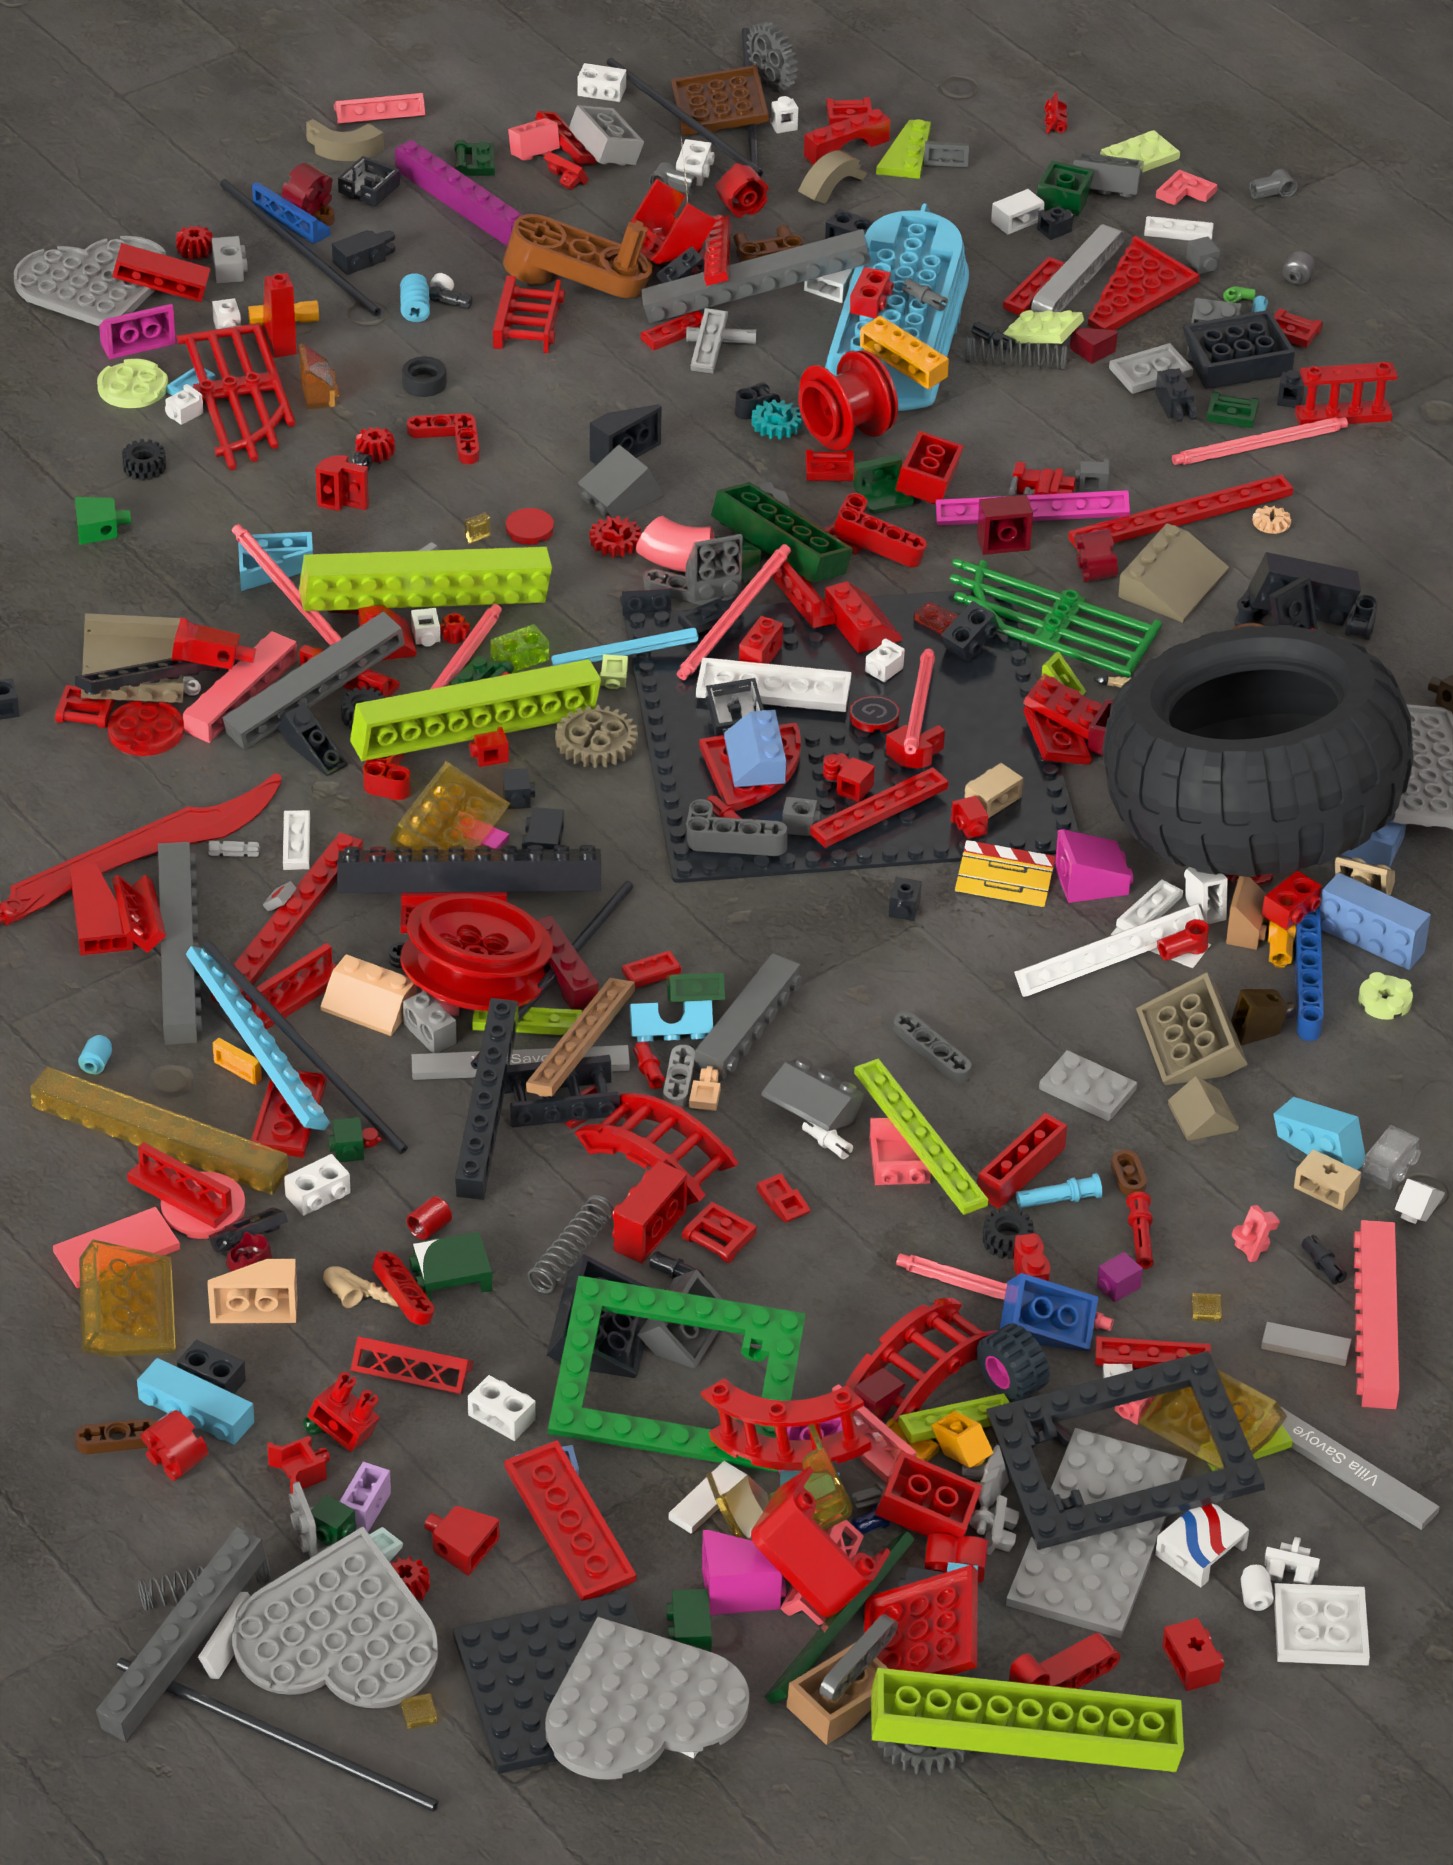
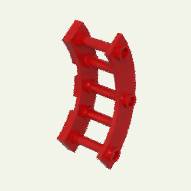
M619 1094L620 1106L601 1124L581 1126L574 1132L589 1155L596 1153L614 1155L616 1152L626 1154L628 1160L645 1169L649 1166L653 1168L658 1161H661L687 1173V1205L699 1202L706 1196L700 1188V1184L716 1169L723 1171L736 1167L739 1164L733 1156L732 1150L724 1145L700 1121L685 1112L682 1107L645 1094ZM623 1117L626 1119V1122L621 1126L615 1127ZM644 1119L660 1123L646 1137H641L631 1132ZM672 1128L687 1139L670 1154L654 1144ZM696 1145L710 1160L691 1177L678 1161Z
M936 1299L932 1306L928 1307L923 1304L912 1310L882 1335L878 1340L881 1345L872 1356L867 1353L849 1377L846 1385L854 1390L856 1385L880 1369L885 1368L887 1364L892 1363L917 1381V1384L905 1399L899 1395L893 1403L898 1408L893 1419L899 1421V1415L920 1411L922 1404L947 1377L955 1374L967 1363L977 1360L976 1348L979 1345L978 1342L996 1330L983 1332L960 1316L959 1310L963 1304L956 1299ZM952 1324L955 1325L957 1328H959L960 1330H962L963 1332H965L967 1335H969L970 1338L966 1337L964 1334H962L961 1332H959L958 1330H956V1329H955L954 1327H952L951 1325H952ZM936 1329L958 1345L947 1353L922 1334ZM914 1343L938 1361L925 1373L898 1353L908 1344Z
M726 1378L700 1392L701 1396L709 1404L717 1408L721 1425L709 1431L710 1440L729 1455L735 1458L740 1456L749 1459L751 1464L777 1470H805L809 1466L812 1469L820 1468L819 1464L832 1461L840 1464L872 1450L871 1441L853 1424L851 1413L865 1406L864 1401L848 1385L819 1397L794 1401L770 1400L751 1395L731 1384ZM840 1417L843 1430L822 1437L820 1423ZM734 1418L742 1420L743 1425L737 1422ZM755 1424L775 1427L777 1439L757 1434ZM808 1425L810 1440H789L787 1427Z

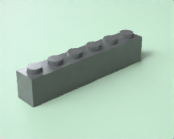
M772 953L696 1048L694 1070L701 1072L702 1068L713 1066L714 1069L719 1070L718 1079L724 1081L730 1072L733 1073L738 1065V1061L742 1056H746L749 1053L753 1042L761 1038L767 1024L774 1021L778 1010L781 1007H785L793 991H797L802 983V976H800L801 964Z

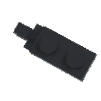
M737 597L727 601L718 598L684 612L678 616V623L684 629L696 628L697 634L710 629L730 608Z
M272 1207L225 1226L224 1230L209 1235L213 1251L219 1253L230 1250L233 1244L242 1240L245 1232L256 1235L261 1232L269 1233L278 1230L281 1224L288 1222L286 1213Z

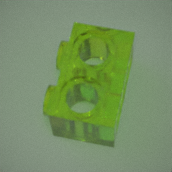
M533 624L491 639V659L497 662H502L503 660L511 662L514 667L512 673L549 660V640Z

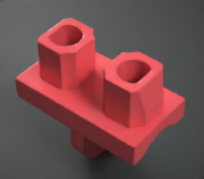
M1258 1205L1251 1206L1244 1224L1238 1225L1233 1229L1232 1237L1236 1240L1234 1245L1245 1252L1249 1262H1256L1260 1253L1268 1250L1270 1246L1268 1234L1271 1230L1278 1228L1279 1219L1273 1212H1264Z

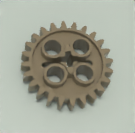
M599 705L593 710L586 706V711L576 708V714L568 712V718H561V723H557V730H555L556 747L560 748V754L566 753L567 760L574 758V764L582 761L583 767H586L589 763H592L594 768L598 766V763H602L604 767H607V762L617 765V759L625 761V755H632V750H636V743H638L637 726L633 725V719H627L626 713L619 715V709L611 712L610 706H607L604 710H601Z

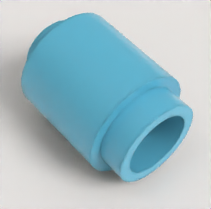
M102 1035L90 1038L78 1059L81 1069L89 1074H100L112 1054L111 1041Z

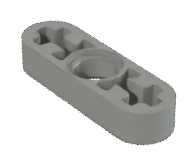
M678 1045L672 1049L663 1090L664 1101L682 1108L688 1102L695 1067V1050L689 1045ZM681 1057H685L684 1064L680 1063ZM676 1074H683L686 1076V1078L682 1080L674 1079L673 1076ZM674 1090H679L677 1097H674Z

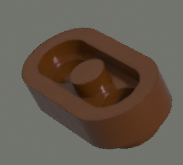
M1130 1150L1115 1152L1112 1156L1111 1169L1119 1190L1127 1196L1133 1192H1145L1147 1178L1138 1155Z

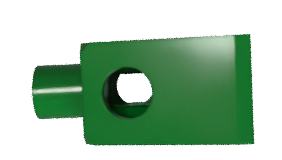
M75 497L79 545L115 539L118 536L117 525L131 524L130 509L115 511L113 498Z

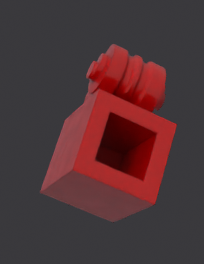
M843 753L827 755L824 758L823 776L830 781L837 780V794L860 802L874 786V765L853 757L849 759Z

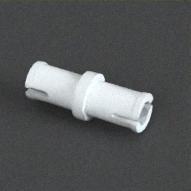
M805 1122L803 1123V1131L809 1133L818 1140V1144L821 1147L829 1148L839 1158L846 1159L849 1156L842 1148H845L850 1153L852 1152L853 1145L837 1135L835 1129L827 1132L811 1123L814 1125L813 1127Z

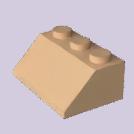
M346 954L332 972L321 1004V1011L392 1036L404 1020L403 1001L417 994V985L405 975Z

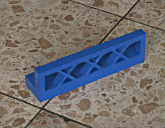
M258 182L252 184L253 202L274 220L312 244L330 236V227L320 222L317 218Z

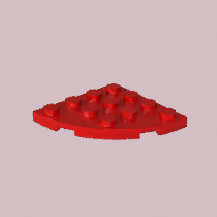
M797 722L779 725L786 758L785 783L734 787L724 735L699 739V748L722 802L727 806H732L735 811H739L767 799L789 781L796 770L800 758L801 737Z

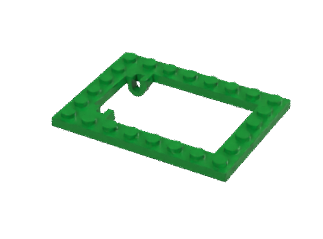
M578 1276L548 1434L718 1463L726 1461L730 1465L779 1472L777 1469L755 1466L751 1464L749 1459L740 1456L735 1458L729 1455L710 1440L709 1431L712 1429L583 1408L601 1311L744 1334L741 1353L746 1359L759 1362L769 1357L762 1398L780 1401H791L806 1313ZM751 1344L762 1345V1348H753ZM755 1424L757 1434L777 1439L775 1427Z

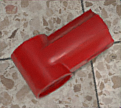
M1193 919L1186 923L1184 930L1157 940V948L1164 961L1171 960L1188 952L1191 954L1206 952L1208 949L1209 925L1203 920Z

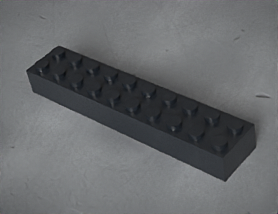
M512 845L502 846L501 849H491L490 846H476L475 850H464L463 846H450L449 850H438L436 846H425L423 850H412V847L400 846L396 850H386L385 847L381 846L371 847L370 850H360L359 847H345L344 851H339L338 893L601 891V849H595L594 845H581L580 849H569L567 845H556L554 849H543V846L531 845L527 849H517L516 846Z

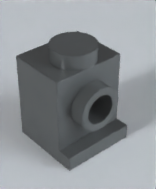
M1104 459V462L1080 461V468H1075L1074 472L1075 482H1079V492L1108 491L1109 459Z

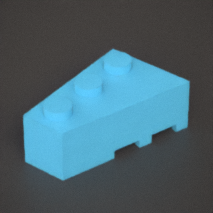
M312 532L252 535L261 548L267 552L288 577L301 574L304 555L313 554ZM238 542L241 591L274 582L256 562L254 557Z
M1296 1097L1291 1098L1273 1113L1278 1137L1307 1155L1314 1149L1356 1170L1367 1162L1359 1118L1357 1116Z

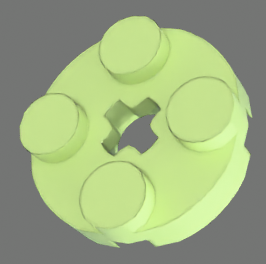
M1374 972L1370 975L1369 979L1361 984L1358 1001L1360 1005L1362 1003L1365 1006V1012L1369 1015L1389 1020L1394 1019V1015L1402 1013L1403 1016L1409 1012L1413 993L1408 980Z

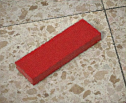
M698 310L643 331L641 332V340L653 351L686 338L687 327L700 328L703 314Z

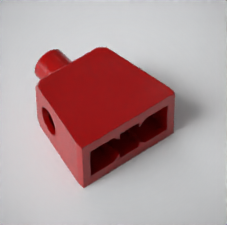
M460 1506L453 1507L445 1518L431 1513L424 1524V1528L433 1533V1551L468 1576L500 1539L499 1519Z

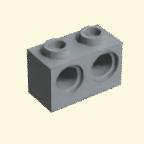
M423 991L403 1001L404 1025L432 1053H439L456 1044V1020L430 994Z

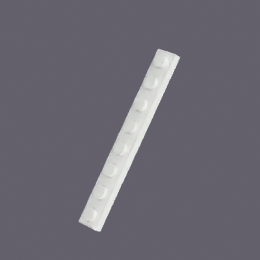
M1199 904L1189 906L1015 971L1014 973L1022 996L1032 995L1157 948V940L1184 930L1188 921L1193 919L1204 921Z

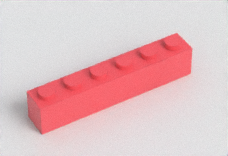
M273 631L264 639H261L254 647L256 648L254 663L239 661L233 666L232 670L229 669L221 679H218L207 692L203 693L193 705L184 711L185 733L210 743L225 729L224 716L247 702L251 697L267 689L297 661L296 641Z

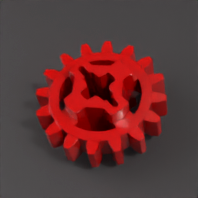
M607 516L606 521L598 519V524H592V529L589 530L590 546L594 547L595 552L602 551L603 556L610 553L613 558L616 555L624 557L625 552L633 554V549H636L642 534L641 527H637L636 521L629 523L628 517L624 520H621L620 516H616V518Z

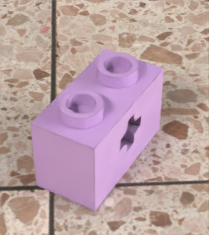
M362 1462L339 1501L355 1510L356 1530L364 1527L369 1532L391 1494L390 1470Z

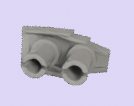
M999 1445L994 1447L993 1454L990 1455L987 1463L971 1468L965 1465L962 1467L963 1478L981 1480L980 1482H975L982 1485L978 1497L981 1507H991L1009 1482Z

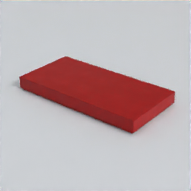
M296 1070L303 1084L311 1091L312 1097L320 1105L327 1084V1077L322 1073ZM270 1078L249 1144L250 1151L304 1158L313 1129L302 1125Z

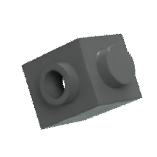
M1209 236L1189 240L1186 260L1198 274L1218 270L1220 250Z

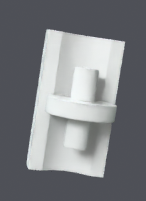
M1294 1537L1293 1545L1281 1542L1280 1550L1267 1547L1265 1566L1266 1571L1270 1574L1271 1581L1282 1582L1284 1570L1295 1572L1293 1584L1311 1585L1313 1578L1318 1576L1320 1559L1309 1557L1311 1549L1300 1547L1301 1538Z

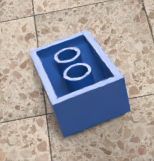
M1020 1273L1007 1282L1000 1328L1009 1323H1015L1018 1326L1024 1327L1027 1332L1029 1331L1039 1345L1089 1351L1098 1296Z

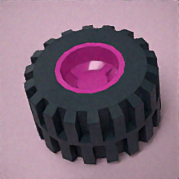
M1009 1323L978 1342L979 1345L976 1348L978 1365L985 1380L997 1395L1004 1393L1009 1402L1025 1399L1048 1384L1050 1372L1046 1356L1029 1331L1027 1332L1021 1325Z

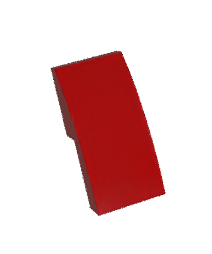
M782 1173L757 1183L756 1190L785 1223L810 1213L811 1210L799 1191L791 1189Z

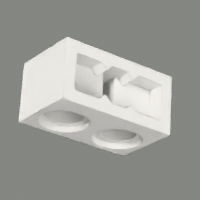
M584 63L578 76V96L616 102L621 101L626 89V69Z
M685 139L683 154L681 150L676 163V170L684 172L685 165V173L697 177L696 185L702 186L704 179L709 177L710 165L714 163L715 153L711 152V143Z
M332 1154L284 1176L285 1196L303 1216L350 1193V1174Z
M488 1375L468 1395V1415L515 1441L536 1420L535 1400L529 1395L510 1387L504 1381H499Z

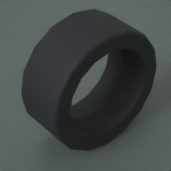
M428 356L415 357L408 360L402 368V384L404 389L409 394L419 397H429L441 393L447 384L445 364L439 359ZM428 374L434 377L428 379L416 378L415 376Z

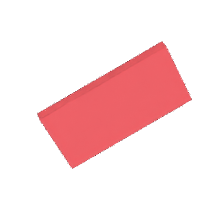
M156 1207L53 1245L54 1254L77 1289L180 1249V1242Z

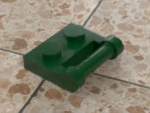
M461 139L455 142L454 150L457 153L456 170L465 176H495L494 143H467ZM465 154H472V165H467Z
M1213 392L1206 421L1235 425L1242 428H1253L1259 399L1252 398V400L1223 396L1219 392Z
M477 656L449 682V686L498 677L504 672L511 674L514 671V667L507 660L497 662Z

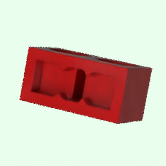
M864 267L850 295V313L877 318L880 311L886 307L887 296H891L894 283L891 282V272Z
M1297 870L1265 895L1262 915L1287 931L1294 924H1299L1310 911H1315L1319 907L1322 885Z

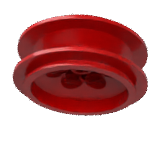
M453 894L425 901L415 907L410 913L407 921V932L410 939L406 941L401 950V966L410 980L431 996L457 1007L488 1011L491 998L518 1001L519 1007L533 1001L541 994L543 987L538 988V983L545 976L543 966L551 958L553 943L543 925L524 910L503 900L488 896Z

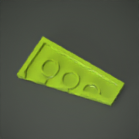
M920 119L909 120L877 165L876 174L920 179L924 162L925 141L929 139L931 122Z

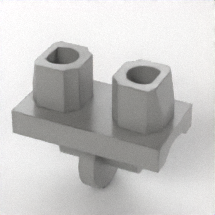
M1001 1495L998 1496L995 1507L990 1508L989 1511L987 1507H980V1510L972 1513L970 1525L977 1530L978 1534H984V1539L988 1541V1555H991L995 1548L1009 1552L1016 1540V1534L1004 1530L1003 1527L1013 1530L1017 1524L1019 1512L1006 1507L1007 1498Z

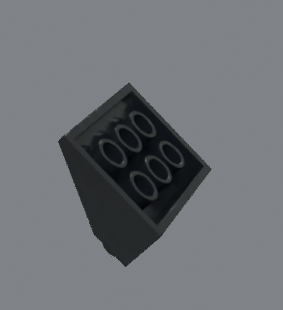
M1270 310L1183 325V331L1197 375L1205 389L1281 376L1282 372L1287 373V371L1293 370L1295 351Z
M583 1254L568 1271L546 1356L560 1363L562 1361L578 1276L644 1287L648 1286ZM601 1311L590 1371L635 1378L638 1374L645 1345L638 1336V1333L648 1318Z

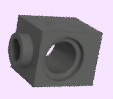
M786 797L782 823L787 826V834L812 836L810 834V826L821 820V811H817V800Z

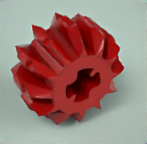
M190 225L189 228H182L180 232H177V252L181 254L182 258L189 257L190 261L193 259L200 260L201 257L208 258V255L213 253L212 238L214 237L212 232L208 231L207 227L201 228L200 225L196 227Z
M369 426L368 430L362 429L360 434L356 435V452L361 451L364 455L369 454L372 456V463L379 462L381 464L382 460L388 461L390 456L394 455L395 438L386 428L380 429V426L377 428Z
M397 1556L395 1563L390 1562V1564L416 1600L423 1601L425 1593H428L430 1589V1572L428 1567L423 1566L421 1559L413 1562L411 1556L406 1560H402Z

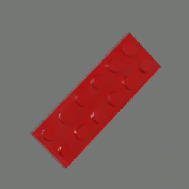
M558 1440L504 1461L505 1470L581 1601L599 1597L636 1582L637 1575Z

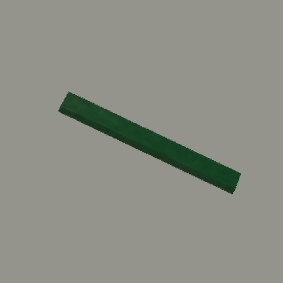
M908 1531L890 1541L885 1547L890 1550V1554L875 1579L839 1613L825 1621L764 1697L771 1704H775L788 1697L789 1683L811 1669L913 1543L914 1538Z

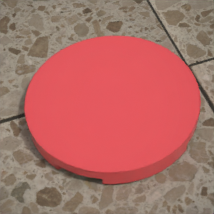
M201 1172L231 1189L232 1213L216 1228H213L161 1200L162 1217L170 1228L187 1234L188 1238L209 1239V1235L224 1230L225 1226L243 1218L245 1213V1196L240 1185L230 1177L216 1172ZM216 1193V1195L222 1199V1195Z

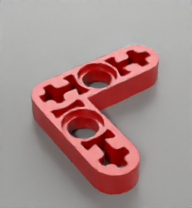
M468 413L413 416L407 420V434L410 437L455 436L459 461L463 464H474L479 460V443L473 415Z

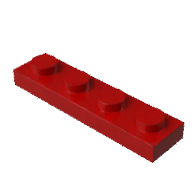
M537 112L536 120L547 118L557 123L559 144L563 151L573 158L576 164L596 163L595 157L575 138V135L568 129L567 123L556 112Z
M1051 257L1046 258L1003 301V309L1016 315L1030 310L1035 295L1065 262Z
M1096 1337L1095 1366H1103V1364H1132V1368H1144L1209 1351L1211 1355V1344Z

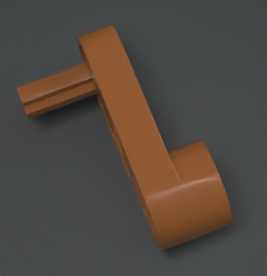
M526 214L514 221L504 254L503 265L510 275L516 276V279L522 282L544 284L550 282L555 277V274L614 296L635 298L642 295L641 289L647 288L652 273V265L649 259L641 253L648 228L643 227L644 223L637 220L635 223L629 222L622 243L619 244L546 216Z

